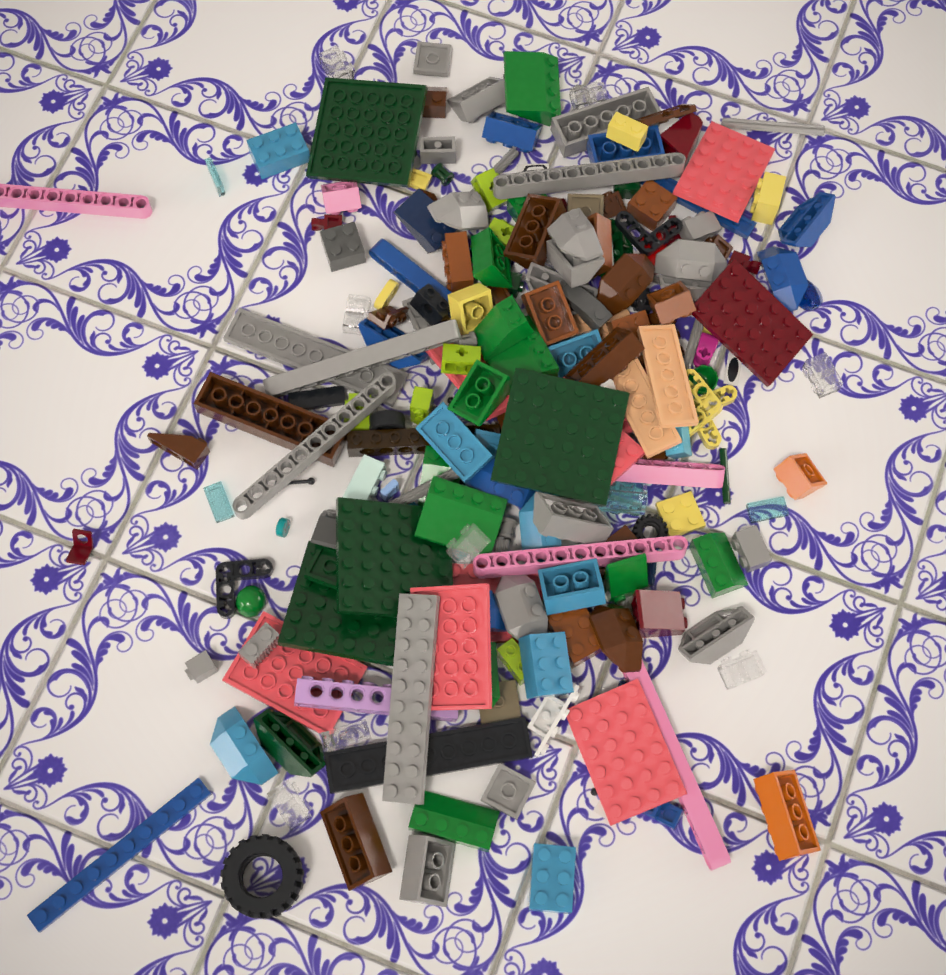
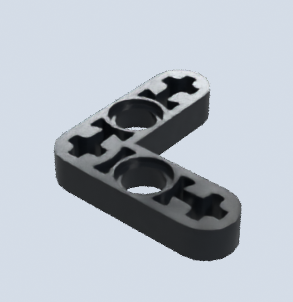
M627 211L619 212L615 218L616 227L641 254L646 256L652 255L677 236L683 226L680 219L673 217L648 234ZM671 225H672V226H674V225L677 226L676 228H673V229L670 230V232H668V230H669V228H670ZM637 230L640 236H632L631 231ZM662 233L665 236V240L657 239L656 234ZM645 245H646V246H647V245H650V246H651L650 248H647V249L644 248Z
M268 559L229 561L218 564L216 567L217 612L221 618L230 619L236 613L235 581L263 579L272 575L274 569ZM264 564H266V566L269 568L266 569L265 573H263L262 570L259 569L262 568ZM244 565L250 567V572L246 575H242L239 572L240 568ZM253 565H255L257 569L256 574H254ZM224 568H227L228 571H230L227 572L228 581H224V576L221 573L224 570ZM223 586L231 587V592L228 595L220 593ZM224 600H227V604L229 608H231V610H228L227 614H225L224 611L221 610L225 609Z

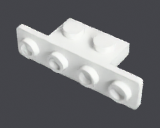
M577 684L574 687V692L569 695L566 702L561 701L555 696L545 697L527 726L529 730L544 738L534 754L536 758H538L539 754L544 756L549 747L546 744L550 736L554 738L560 729L557 726L560 719L564 721L570 712L567 709L570 702L575 703L579 697L580 692L577 690L580 686Z

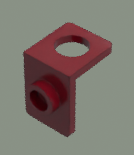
M73 529L74 545L66 558V562L85 565L94 548L92 532ZM78 535L86 536L88 541H81Z

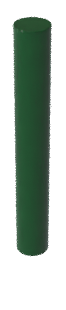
M721 448L719 449L720 465L725 467L722 487L723 504H730L727 449Z

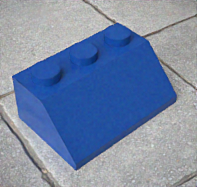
M493 111L486 117L482 138H486V141L490 143L500 142L503 143L504 147L513 148L514 146L522 152L529 153V151L535 149L543 125Z

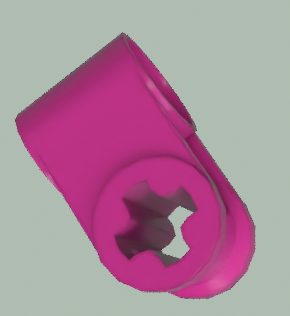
M702 332L693 359L695 367L709 365L719 342L713 335Z

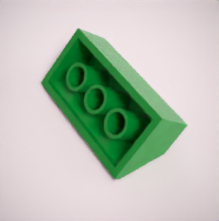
M425 791L424 804L414 805L408 828L414 832L489 852L500 811Z

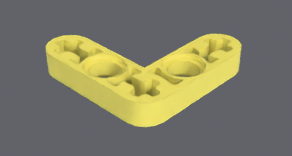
M687 369V376L691 374L698 383L694 385L689 380L691 392L700 403L695 408L696 413H702L704 417L703 421L694 428L689 426L691 437L722 411L723 404L699 373L694 369ZM706 387V395L699 397L697 394L698 389ZM711 402L717 403L715 410L711 408ZM702 409H710L707 411L710 415L708 416Z
M726 385L713 391L722 401L723 407L733 403L737 397V390L731 385ZM726 391L728 394L732 393L731 398L729 396L723 397ZM694 398V405L698 407L700 403ZM711 405L712 409L715 410L717 408L716 405ZM702 409L709 416V413L707 411H709L710 409ZM698 413V421L703 420L702 413ZM713 420L708 422L709 427L701 428L697 433L704 446L714 450L721 443V435ZM710 436L712 439H716L715 443L708 441Z

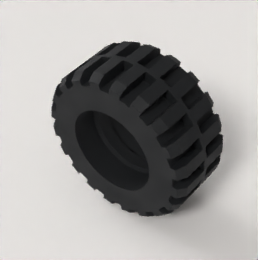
M262 834V836L252 835L247 840L242 839L239 841V845L232 847L229 851L230 855L228 858L225 857L223 861L225 865L220 874L222 877L221 888L224 890L226 900L230 902L235 910L251 918L269 919L273 916L282 915V912L288 911L292 907V903L297 901L299 892L304 884L303 864L297 852L286 841L269 834ZM261 856L275 859L282 869V882L279 888L267 897L253 896L246 890L243 883V874L247 865L255 858Z

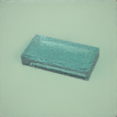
M212 158L204 159L219 197L226 194Z
M221 481L203 488L216 523L235 517Z
M784 496L746 504L751 523L789 515Z

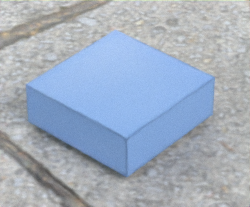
M395 479L390 481L380 491L381 498L385 502L399 491V483Z

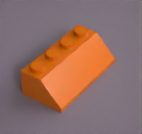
M795 770L772 772L753 779L755 791L761 802V810L765 815L768 832L772 837L774 851L779 861L821 851Z

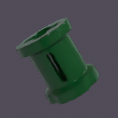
M438 163L431 171V175L438 178L443 186L449 185L454 178V174L448 172L442 163Z

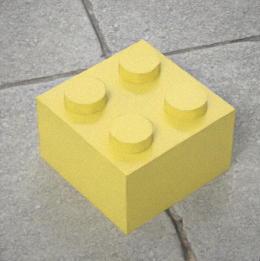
M765 172L763 178H759L749 212L753 213L752 221L768 225L773 224L780 206L786 176Z
M476 283L448 294L451 320H457L462 335L473 331L493 308L491 289L481 283Z

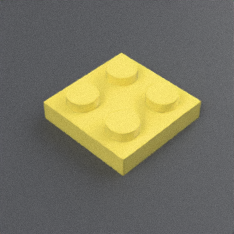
M692 491L655 504L659 516L663 518L662 522L667 524L668 536H682L706 526Z

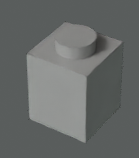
M206 650L185 662L188 669L184 671L189 679H194L197 684L218 672L217 667Z

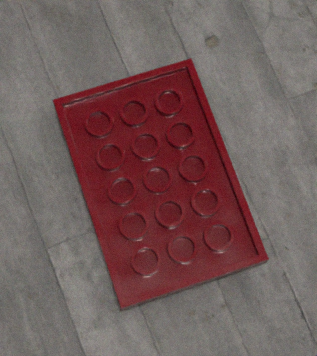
M735 258L694 302L696 311L691 314L767 387L774 382L813 336V333Z

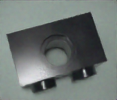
M429 283L418 290L410 302V305L431 326L445 322L450 317L449 303Z

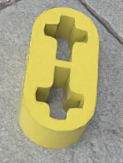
M390 279L375 300L374 308L380 309L389 305L399 289L398 282Z

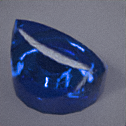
M807 279L809 286L799 307L803 310L813 311L821 306L823 297L820 290Z

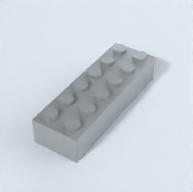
M645 87L552 117L550 130L563 158L586 151L588 135L606 133L608 124L616 112L635 120L661 110L650 88Z

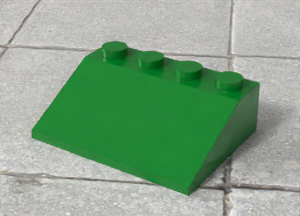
M505 51L503 58L506 112L550 127L552 117L561 115L558 57L544 52Z
M529 315L525 317L535 333L486 362L487 365L508 375L512 381L515 368L558 377L559 366Z
M433 476L414 536L475 556L492 553L504 516L507 499Z

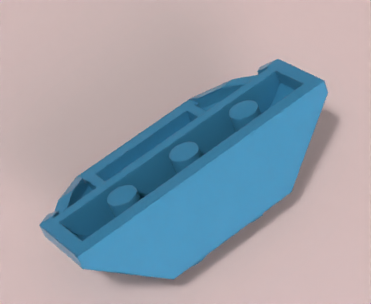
M533 494L519 511L522 550L562 546L560 539L552 536L545 537L538 532L537 527L533 523ZM562 557L556 558L557 560L562 561ZM543 559L537 560L538 562H545Z
M235 706L217 718L210 746L232 779L263 785L279 774Z

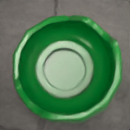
M700 365L694 369L712 390L717 386L718 375L711 366ZM689 374L688 380H690L694 385L698 384L693 379V376ZM701 387L698 389L697 394L704 395L707 393L706 387Z
M250 585L244 587L238 593L236 608L241 615L256 617L265 608L266 595L261 588Z

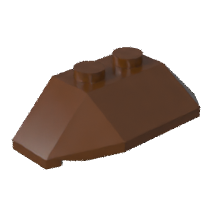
M624 253L600 279L597 300L613 316L623 311L651 284L654 278L655 266L645 254Z
M614 603L595 606L589 620L602 652L619 667L622 673L640 672L643 640L630 609Z

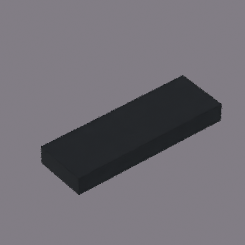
M343 386L288 393L289 403L306 410L345 405L346 400Z

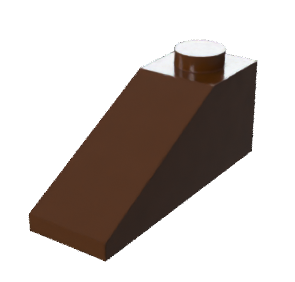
M148 433L147 435L150 443L198 470L210 453L207 446L208 443L199 437L196 439L188 435Z

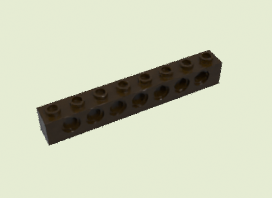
M499 424L481 425L480 427L477 425L466 426L473 434L475 429L500 434ZM415 428L349 431L347 433L349 457H363L364 454L367 456L425 454L426 446H431Z

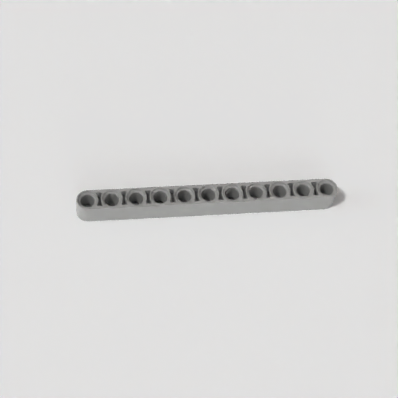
M668 153L497 175L493 179V195L497 199L524 197L528 193L540 195L679 177L683 174L686 157L682 153Z
M449 320L271 376L262 381L266 394L278 398L291 392L301 391L441 347L443 343L450 344L461 340L462 337L457 320Z
M389 372L382 373L241 493L232 504L236 516L243 520L251 517L396 391L395 376ZM385 382H391V383H392V384L389 385V386L383 385ZM371 394H377V395H378V396L375 397V398H370V397H369ZM357 406L364 407L362 410L355 409ZM343 418L350 419L348 422H341ZM329 430L335 431L332 435L326 434ZM316 442L321 444L319 447H312V444ZM300 455L306 456V458L303 460L297 459V457ZM286 467L292 468L290 472H282ZM271 480L277 481L274 485H268V482ZM255 493H262L259 498H253ZM240 506H247L244 511H238Z

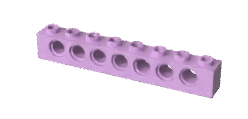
M302 676L301 679L297 678L294 706L389 716L392 685L383 684L382 687L374 686L375 684L371 682H363L360 685L354 684V681L342 680V683L334 682V679L322 678V681L314 680V677ZM313 688H319L322 694L314 697L310 691ZM339 690L342 693V697L335 699L331 696V692ZM354 692H359L363 698L360 701H355L351 695ZM379 694L382 696L383 701L375 703L372 700V696ZM458 710L431 711L430 720L456 722L458 719Z

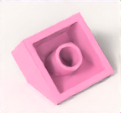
M341 181L321 185L326 214L338 215L341 211L356 212L359 208H362L357 182Z

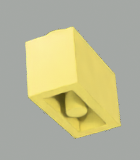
M616 112L608 124L606 138L638 152L646 139L649 126Z

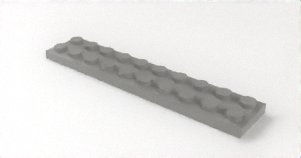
M240 307L223 337L227 343L294 369L351 352L348 349ZM383 364L329 382L337 386H343L345 389L355 393H360L382 373H392L396 379V391L383 404L393 407L408 377V373ZM385 382L383 385L389 386V385H391L392 383H391V382ZM372 394V398L378 396L377 394Z
M399 593L382 801L424 804L440 596Z

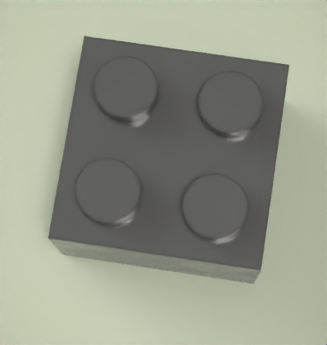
M355 221L320 231L321 242L331 272L366 263L365 251Z

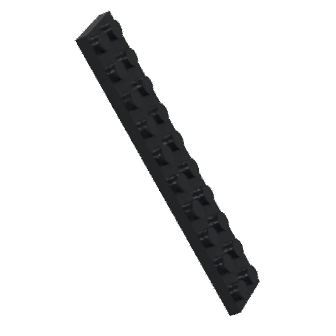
M525 717L430 733L426 777L533 758ZM387 741L324 752L330 794L383 785Z

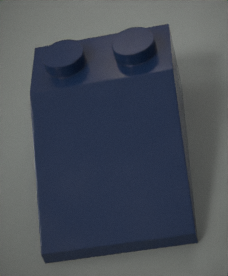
M417 189L393 213L425 251L431 253L442 245V241H445V233H454L458 229L449 227L442 222H435L427 208L429 204L435 201L423 191Z

